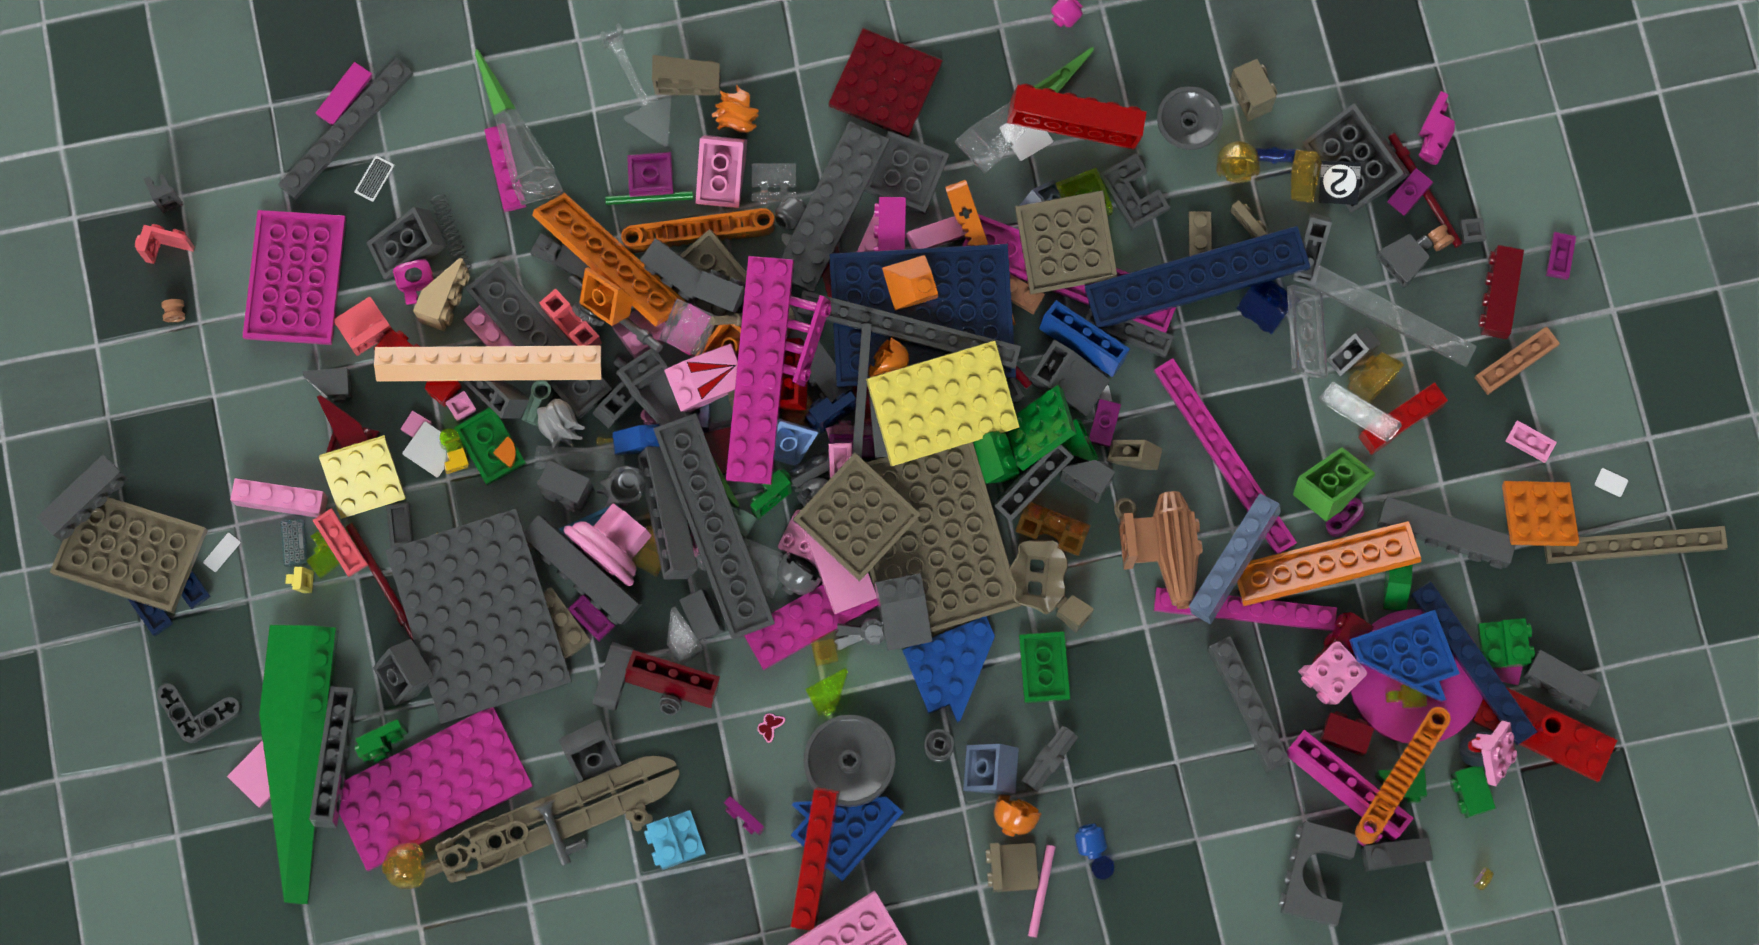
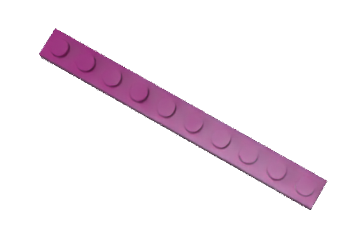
M1172 358L1154 369V373L1248 512L1260 493L1265 494ZM1278 516L1265 537L1275 554L1283 553L1297 544Z

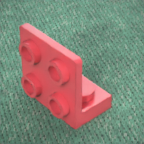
M371 297L366 298L334 319V323L356 356L379 343L386 333L392 329Z

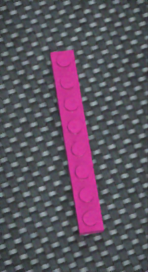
M1156 587L1154 611L1193 615L1190 608L1177 609V606H1173L1166 588ZM1228 596L1215 618L1333 631L1335 629L1337 608L1273 600L1243 606L1241 597Z

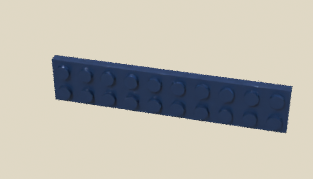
M1298 226L1086 285L1084 289L1095 325L1101 329L1306 271L1311 266Z

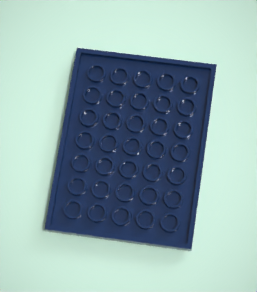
M1008 244L829 254L832 298L1014 344ZM925 255L935 281L938 298L895 311L882 268ZM833 323L837 388L857 387L861 329ZM871 332L868 368L870 364L872 366L875 365L876 360L873 357L887 339L890 341L892 337ZM893 338L906 348L909 354L908 366L951 354L950 352ZM1003 366L1006 378H1016V368Z

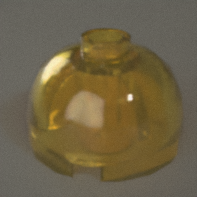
M1242 141L1231 142L1225 145L1218 153L1216 162L1217 174L1220 177L1222 174L1226 176L1227 181L1236 183L1248 182L1255 174L1257 177L1260 172V157L1257 150L1252 145Z
M402 843L389 850L382 863V871L391 885L400 889L420 887L425 875V868H421V860H425L421 847L417 843Z

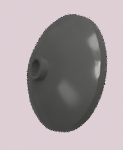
M1192 86L1181 87L1170 92L1162 100L1157 113V124L1160 133L1171 145L1184 150H1197L1208 146L1217 138L1223 124V113L1217 99L1208 91ZM1185 121H1191L1192 125L1187 126Z

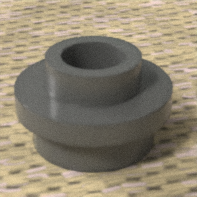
M674 695L662 696L659 701L660 710L667 715H676L682 708L681 701Z

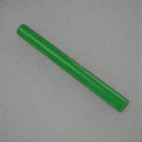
M693 191L630 197L629 195L605 196L606 205L694 200Z

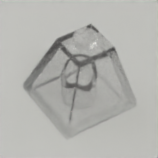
M674 606L671 608L667 638V646L670 650L667 651V654L674 663L678 661L680 665H683L701 653L703 648L698 638Z

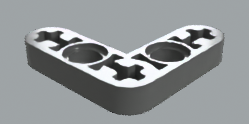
M163 684L157 691V698L178 734L188 743L198 742L238 717L242 711L241 703L238 700L227 697L194 717L181 693L174 685ZM165 690L173 691L171 697L175 702L178 700L180 702L172 705L169 699L163 698L166 695ZM228 703L235 704L236 706L233 707L234 712L226 711L222 714L225 717L222 720L221 715L216 710L219 709L223 712L228 708ZM179 707H183L186 712L185 716L180 720L175 719L174 711ZM209 714H214L217 718L213 726L205 724V718ZM187 722L190 728L196 729L194 731L195 736L193 738L186 736L188 733L187 728L184 725L181 727L179 725Z

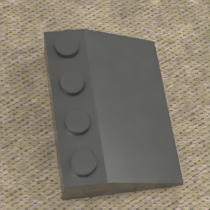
M1353 103L1302 142L1320 169L1322 161L1361 163L1358 205L1345 204L1351 213L1389 191L1410 176V173L1364 107L1358 103Z

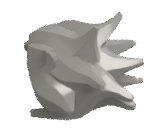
M554 399L547 407L537 408L539 431L549 439L550 444H552V450H555L560 441L573 448L574 445L571 439H582L581 436L575 433V429L583 430L585 427L578 424L575 413L567 402L561 399Z

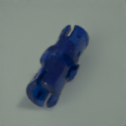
M1278 147L1252 149V162L1263 161L1272 162V164H1277V162L1297 163V149H1278Z

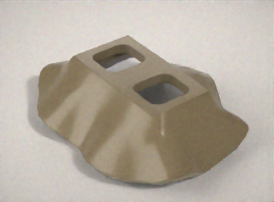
M1029 540L1019 544L1017 557L1009 569V575L1014 585L1013 598L1016 603L1037 609L1044 614H1049L1063 600L1066 592L1064 576L1068 569V560L1057 542L1053 540ZM1032 559L1044 562L1043 573L1030 571V561ZM1029 581L1042 584L1040 595L1028 593Z

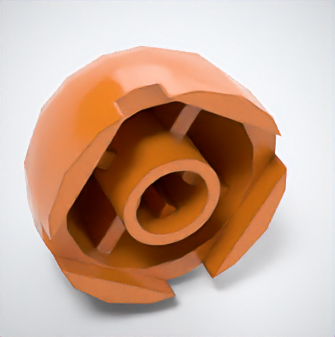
M893 338L890 341L887 339L873 357L876 360L875 365L872 366L870 364L868 376L874 377L907 367L909 364V354L906 348Z
M999 795L994 808V818L997 824L1002 827L1004 834L1014 837L1015 834H1027L1035 828L1041 816V813H1038L1039 809L1019 798L1017 801H1011L1010 795Z

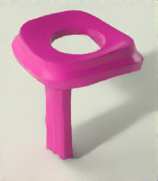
M426 259L402 263L393 269L396 285L401 292H404L407 305L416 304L418 299L416 291L423 290L434 280L430 264ZM414 267L420 269L422 276L419 280L409 281L405 278V272L408 269Z

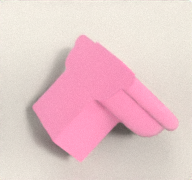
M613 503L594 526L585 521H580L573 526H566L564 528V533L588 557L612 576L615 575L627 586L633 585L636 564L632 559L652 535L627 512L621 510Z

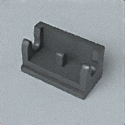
M159 174V178L162 181L159 186L154 185L150 176L144 178L153 201L162 213L183 205L182 200L175 190L169 186L162 174Z
M700 589L680 599V603L698 641H705L725 632L707 591Z

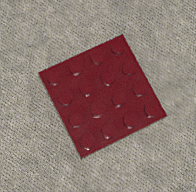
M863 28L828 106L909 139L943 60Z

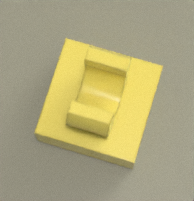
M294 567V574L286 575L285 584H292L293 590L302 593H312L314 571L304 567Z

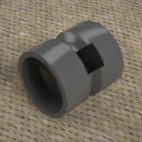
M942 729L931 731L925 738L924 751L928 759L936 763H942L951 757L954 741L950 733Z

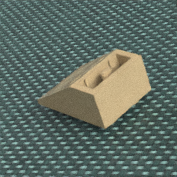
M462 258L455 261L421 291L413 310L420 323L444 332L446 327L451 325L454 318L452 313L454 307L460 304L462 298L461 290L463 286L468 284L470 279L469 271Z

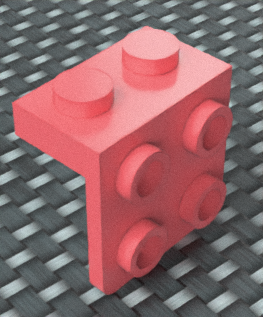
M152 224L151 226L143 225L141 235H138L135 241L137 252L145 262L155 264L161 244L192 252L195 246L186 236L185 232L177 229L167 231L164 230V227L157 224Z

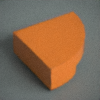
M507 437L493 454L511 469L515 463L516 449L512 440Z

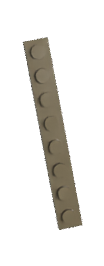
M1725 526L1580 537L1577 546H1544L1546 564L1717 551L1728 548Z

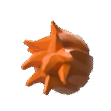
M736 85L737 93L728 94L720 91L723 102L715 105L719 109L712 114V117H718L716 119V122H719L717 129L729 127L738 132L745 133L756 128V124L752 122L759 116V110L750 107L749 93L741 90L738 85Z

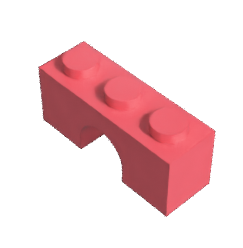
M554 289L539 302L542 310L574 346H599L602 344L600 336L585 320L583 321L575 315L570 303L557 289Z

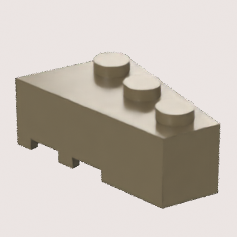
M652 55V83L655 95H720V63Z

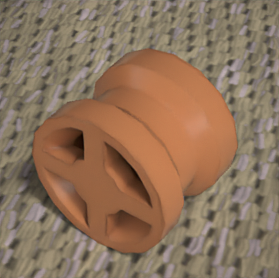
M1445 224L1437 227L1427 235L1433 242L1435 251L1447 247L1455 240L1452 235L1448 234V228Z
M181 299L163 301L162 308L165 311L163 321L180 322L185 320V313L182 312L184 301Z

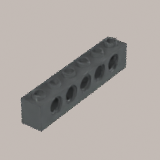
M330 687L309 818L314 827L337 829L358 697L353 688Z

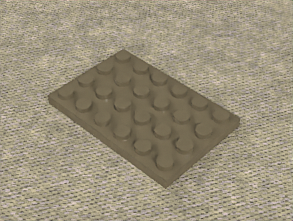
M108 497L105 504L97 507L87 521L78 525L74 529L73 534L62 541L50 573L174 613L208 529Z

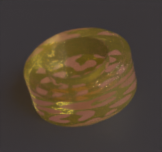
M1487 867L1483 868L1476 877L1473 886L1480 891L1484 890L1493 878V871Z

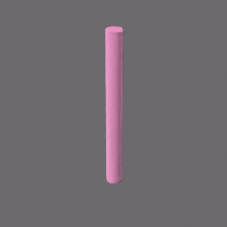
M1046 845L1028 933L1030 937L1037 938L1055 846Z

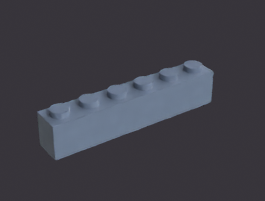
M1261 493L1258 495L1189 605L1191 614L1211 625L1281 513L1279 503Z

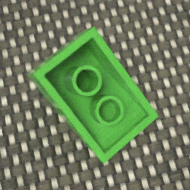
M1341 447L1299 476L1293 496L1322 519L1328 521L1341 512L1376 473Z

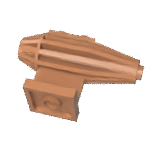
M1171 491L1160 494L1153 517L1133 518V513H1124L1119 525L1124 570L1133 569L1135 563L1158 562L1172 605L1177 606V609L1190 608L1189 605L1195 597L1198 557L1202 554V542L1197 538V532L1200 531L1199 519H1195V513L1190 510L1180 492Z

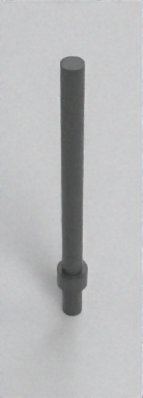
M571 275L568 281L581 291L583 281L575 275ZM628 317L620 321L623 326L637 336V340L642 344H647L656 352L662 350L663 345L655 340L648 330L640 328Z

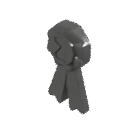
M872 617L864 620L860 626L838 623L836 635L842 637L835 638L834 643L837 644V650H841L861 640L865 641L868 645L880 644L885 639L882 621L878 617Z

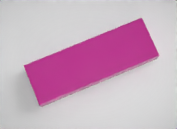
M354 62L317 110L316 115L333 126L373 77L372 73Z

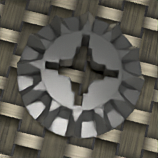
M574 303L572 310L576 316L593 325L602 326L604 324V320L581 304Z

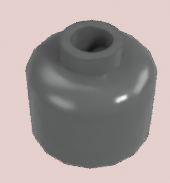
M793 197L787 198L775 210L777 224L783 229L795 230L807 207L805 202Z

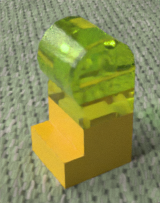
M451 428L443 430L440 433L439 445L445 450L448 461L444 462L446 474L468 468L469 464L457 431Z

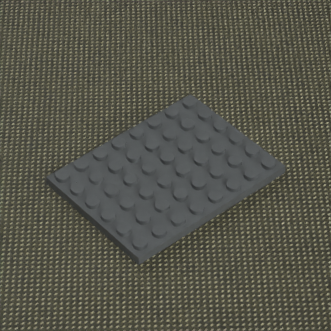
M517 508L385 550L415 645L419 648L423 660L431 668L434 676L428 685L441 724L572 682Z

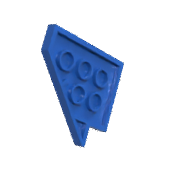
M1435 610L1349 640L1357 662L1440 702L1446 700L1440 681L1460 674Z
M986 616L932 638V642L914 645L902 650L928 713L950 705L957 723L961 721L995 638Z
M878 797L867 804L856 807L837 805L827 869L843 882L904 812L887 797ZM812 801L794 802L792 804L805 817L804 821L791 834L803 847L805 846Z

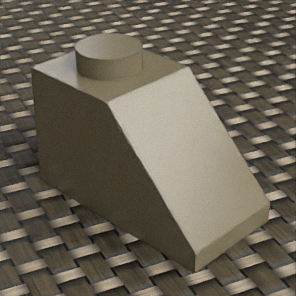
M1112 440L1107 461L1140 470H1158L1162 448L1147 440Z
M1072 595L1069 599L1065 597L1057 605L1059 610L1056 616L1077 633L1092 617L1094 609Z

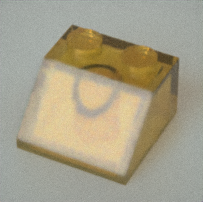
M1382 352L1377 357L1372 355L1364 363L1366 367L1361 372L1356 370L1350 376L1349 380L1351 382L1347 388L1367 406L1398 376L1404 366L1401 361Z

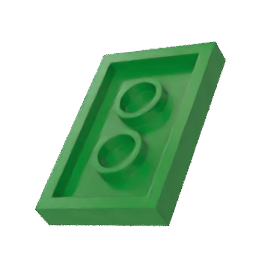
M490 407L454 427L487 486L526 464L515 443L516 459L511 469L493 454L507 437L511 440L512 438L500 417Z
M1065 632L1019 635L1024 703L1070 700Z

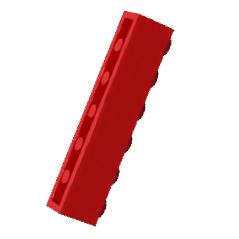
M819 787L814 789L791 922L792 928L811 931L817 927L840 791Z

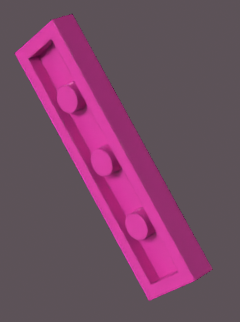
M506 124L484 129L504 212L525 208L526 205Z

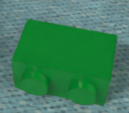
M1473 766L1451 774L1450 785L1453 792L1458 794V809L1461 814L1465 815V818L1496 809L1482 766Z

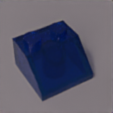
M1273 280L1253 285L1236 309L1245 318L1251 319L1258 324L1261 330L1272 335L1297 305L1299 299Z

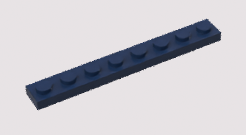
M1429 582L1412 593V598L1423 613L1432 610L1436 611L1453 656L1500 722H1510L1515 744L1518 746L1536 734L1537 730L1433 583Z

